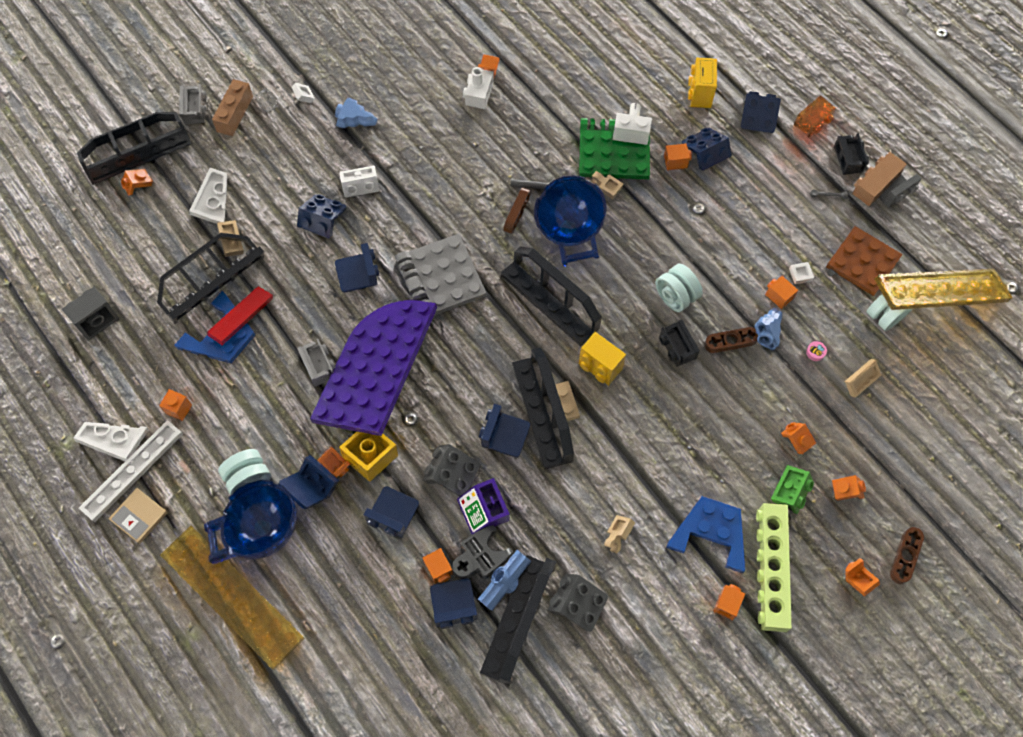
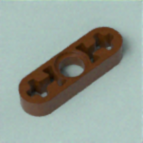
M521 188L504 224V232L514 233L530 199L531 190Z
M753 327L710 334L706 338L704 347L710 353L749 347L756 344L758 334ZM747 334L754 336L753 339L750 340L749 337H746ZM727 337H735L737 343L730 344L727 341ZM711 340H713L714 343H717L716 347H714L713 344H710Z
M911 527L902 535L890 571L891 579L897 584H904L912 578L924 541V534L919 528ZM914 533L916 540L910 546L908 544L911 543L912 537L909 535ZM903 550H907L912 554L911 561L903 558ZM904 565L906 566L903 570V575L905 576L903 578H900V574L897 572L901 570Z

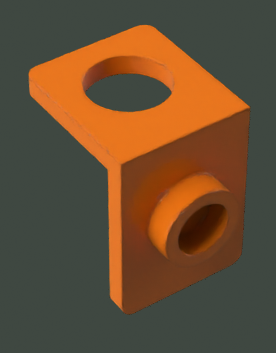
M484 54L478 67L483 70L493 71L495 79L499 57Z

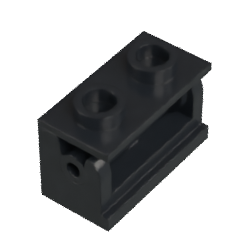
M859 133L855 137L853 135L838 136L834 149L843 175L864 172L869 164V156L865 153L864 142L861 140Z
M679 320L665 327V329L662 327L659 335L660 343L666 347L668 357L671 362L675 363L676 367L697 359L700 350L683 320Z

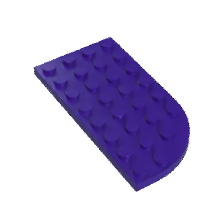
M416 300L398 301L380 307L367 315L350 334L335 365L336 368L333 369L334 373H331L311 415L310 420L312 423L382 436L438 308L436 303Z

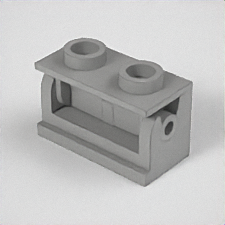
M199 84V89L197 86H180L179 115L184 125L205 123V116H207V107L205 105L207 93L203 91L201 84Z
M317 339L318 344L312 342L297 348L314 387L327 382L331 373H334L333 369L336 368L332 359L328 361L326 356L329 354L325 344L321 345L319 339Z

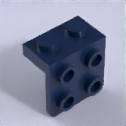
M750 91L749 94L746 93L743 99L744 109L741 128L766 133L775 132L781 98H776L777 95L773 94L761 96L758 92Z
M704 128L701 132L690 135L682 141V144L687 143L688 149L696 153L698 166L702 171L732 156L729 137L711 128Z
M321 194L314 195L299 207L297 227L330 238L333 234L334 220L346 210V205L340 201L328 199Z
M368 243L360 244L363 254L335 261L340 288L343 293L378 285L376 276H380L377 265H373L372 261L376 259L373 249L369 250Z
M494 403L492 410L489 409L485 419L487 420L486 427L482 426L479 438H481V445L484 448L518 458L530 429V422L502 413V406Z
M310 455L305 458L300 470L280 480L278 487L300 507L309 509L330 498L339 479Z
M385 486L372 510L367 508L363 515L369 526L384 529V532L390 536L403 538L419 507V501Z
M466 578L430 587L436 628L447 629L453 627V624L458 623L462 625L471 624L474 620L478 619L470 579Z

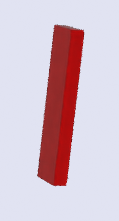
M257 286L208 330L207 335L219 344H225L273 299V295Z

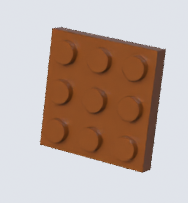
M854 226L826 268L834 270L839 276L874 296L903 254Z

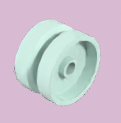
M683 264L675 265L669 269L668 273L662 274L655 281L656 289L662 300L669 308L676 312L683 311L690 303L701 298L703 294L698 278Z
M895 284L880 295L870 305L866 313L872 319L880 318L878 325L884 331H888L905 318L915 308L917 302L911 296L902 298L905 290L899 284Z
M256 449L238 452L226 459L218 468V473L222 480L226 482L229 494L234 498L254 493L266 485L271 478L267 466L263 464V459Z

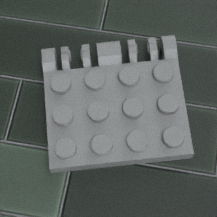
M460 234L395 255L400 270L404 271L415 268L406 271L402 276L406 280L405 283L410 294H412L413 300L417 301L427 297L428 300L422 301L436 303L438 308L434 316L487 296Z

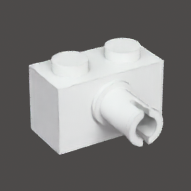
M480 67L472 69V74H469L467 79L468 87H465L463 91L465 105L486 109L494 83L493 71L483 70Z
M632 103L629 114L617 113L613 140L647 145L652 118L640 116L641 105L637 103V107L634 109L635 103Z

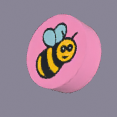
M818 341L810 343L806 349L808 358L813 361L822 360L827 353L826 346Z

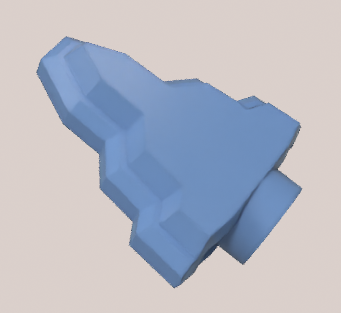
M347 98L343 105L338 104L336 107L337 127L374 126L378 121L372 113L365 111L364 107L359 105L354 99Z
M778 308L769 310L768 314L760 317L754 326L758 334V343L770 350H775L780 343L782 312Z

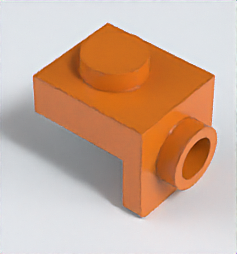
M146 169L127 170L121 180V185L128 195H133L134 188L150 187L153 181Z
M792 422L781 433L783 437L790 439L798 454L803 455L816 444L808 427L803 423Z
M330 447L317 460L336 478L338 476L341 478L349 470L347 467L350 465V462L346 461L333 447Z
M856 475L832 480L837 501L855 497L859 499L864 498L863 492H866L865 483Z
M861 558L851 562L846 567V581L864 597L880 585V580L864 567V561Z

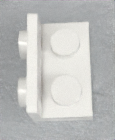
M375 166L340 172L344 197L379 192Z

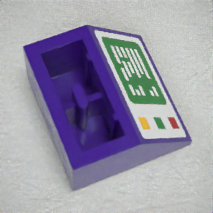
M494 478L475 485L457 499L471 534L493 525L496 527L510 521V514Z

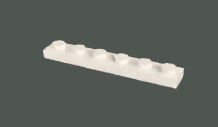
M167 420L79 509L93 522H96L183 433Z

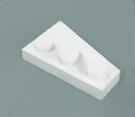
M209 168L189 210L190 215L216 224L225 222L227 173Z
M84 422L74 436V440L102 453L126 461L135 452L149 430L143 426L132 428L129 425L119 427L103 423Z

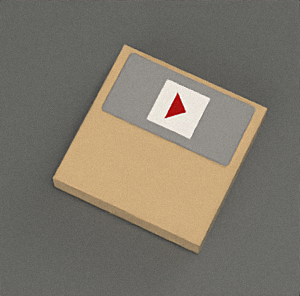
M136 488L109 517V520L137 543L141 544L168 512Z

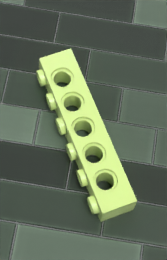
M763 503L756 512V521L759 522L756 539L757 542H760V549L757 550V561L760 562L757 581L761 585V590L758 591L757 596L758 603H761V611L758 612V623L761 624V630L787 632L792 629L788 505ZM767 523H773L776 530H771ZM768 543H774L777 550H771ZM768 563H774L777 566V571L771 570ZM769 583H774L778 591H772L769 588ZM770 603L775 604L777 606L778 613H774L770 610Z

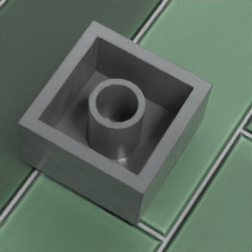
M95 287L85 291L80 297L69 302L62 309L88 341L120 319Z

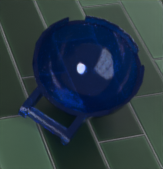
M563 176L553 180L544 187V192L536 199L534 219L537 227L545 238L559 245L563 266H567L570 262L592 257L595 259L599 258L595 236L601 230L607 213L606 199L603 192L596 183L593 184L582 176ZM591 240L592 250L566 256L565 246H578Z
M258 480L238 488L228 497L230 501L223 510V516L204 524V531L207 532L210 555L208 558L210 563L216 564L235 556L243 559H263L279 552L292 538L297 523L296 505L291 494L283 485L274 484L270 480ZM217 530H221V539L225 546L222 550L218 549Z

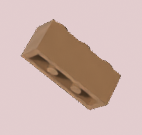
M235 79L232 80L212 118L217 132L229 136L234 135L253 98L249 83Z
M891 152L885 157L881 156L875 163L876 166L874 168L871 166L866 171L865 177H860L854 184L856 188L852 194L869 207L902 174L907 165Z

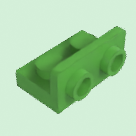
M787 465L771 497L772 502L788 505L793 513L798 514L799 510L805 505L808 492H811L814 486L810 472Z

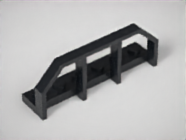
M155 112L90 139L77 152V155L92 185L192 143L177 112ZM159 121H177L180 126L178 129L151 140L145 127ZM142 129L147 141L120 152L115 139ZM110 141L112 142L117 154L86 166L84 159L98 146Z
M228 233L218 234L160 277L157 304L174 324L178 323L180 318L203 301L206 302L212 294L230 281L233 282L235 277L255 262L264 259V250L260 246L257 248L248 236ZM221 239L246 242L251 249L246 252L247 256L241 260L240 258L236 259L231 263L232 267L227 269L210 247ZM206 251L221 268V271L216 274V279L212 282H205L199 288L183 267ZM177 271H180L197 293H190L186 296L185 302L181 305L179 303L175 304L169 311L162 303L165 280Z
M520 246L514 252V261L501 272V277L581 347L594 332L600 329L602 317L591 298L534 248ZM523 257H529L541 268L540 284L519 266L523 261ZM549 276L566 290L564 305L545 289L549 284ZM574 297L582 304L592 320L591 328L569 310L573 305Z
M540 347L531 349L530 358L512 362V366L545 470L573 462L574 450L568 422L547 357ZM533 363H538L540 369V373L542 376L541 389L536 377ZM547 396L552 407L551 421L543 397ZM554 428L559 429L563 458L555 437Z
M526 556L531 560V563L519 576L518 586L511 593L480 674L510 686L519 654L523 645H526L528 631L536 611L540 609L542 595L550 575L556 567L557 561L546 558L544 562L531 556Z

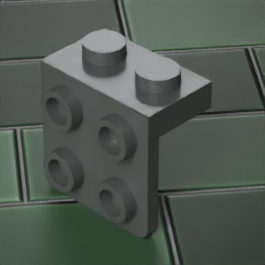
M901 174L878 198L889 208L896 202H901L908 194H913L919 188L918 184L922 178L916 174L907 180Z
M450 444L437 447L432 454L433 459L424 471L425 476L422 481L427 484L438 483L460 497L469 490L480 464Z
M566 573L560 580V586L556 594L550 600L548 611L555 615L565 616L585 631L590 632L593 630L605 606L608 595L580 575Z

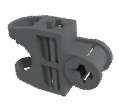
M493 525L475 532L460 543V548L464 553L453 562V574L456 579H470L479 572L481 577L486 580L497 568L503 567L514 553L511 548L504 551H493L488 547L490 538L497 532ZM459 566H467V571L460 570Z

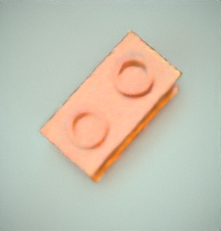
M820 95L797 115L794 126L805 133L809 132L808 137L814 133L817 134L821 131L823 125L829 124L835 116L833 114L836 107Z

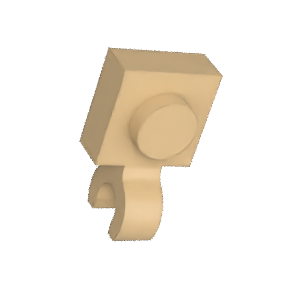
M596 171L592 175L591 183L599 186L598 190L611 199H614L623 188V183L610 174L604 177Z
M616 515L607 531L610 536L606 539L604 545L611 548V552L618 553L621 549V539H627L635 522L630 518Z

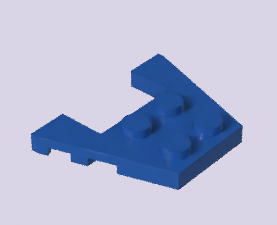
M223 291L211 303L213 307L225 315L235 307ZM246 323L225 344L221 345L208 335L199 342L185 332L174 346L178 350L190 351L193 354L205 355L209 358L232 364L254 338L255 333Z
M701 496L667 543L666 548L684 554L689 535L691 534L730 547L725 568L744 573L745 558L741 509Z

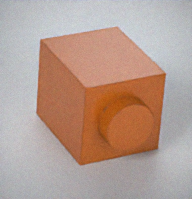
M687 143L665 147L664 160L666 169L688 168L689 161L692 160L691 150H688Z
M781 276L777 280L774 278L770 281L765 295L782 310L795 298L798 289L785 277Z
M169 389L159 406L165 414L183 421L192 404L186 396Z
M441 548L423 557L424 564L435 584L438 582L440 584L451 578L453 570Z
M725 585L721 590L713 611L733 620L738 614L746 593L741 592V589L735 585Z

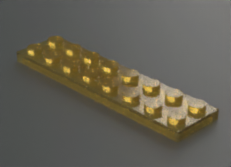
M995 269L879 274L874 279L891 310L1004 303L1012 299L1011 294Z
M192 526L187 528L160 554L273 670L305 639Z

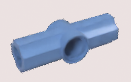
M516 550L504 567H499L493 572L491 576L492 582L478 600L493 611L506 593H512L517 588L518 578L531 563V560Z

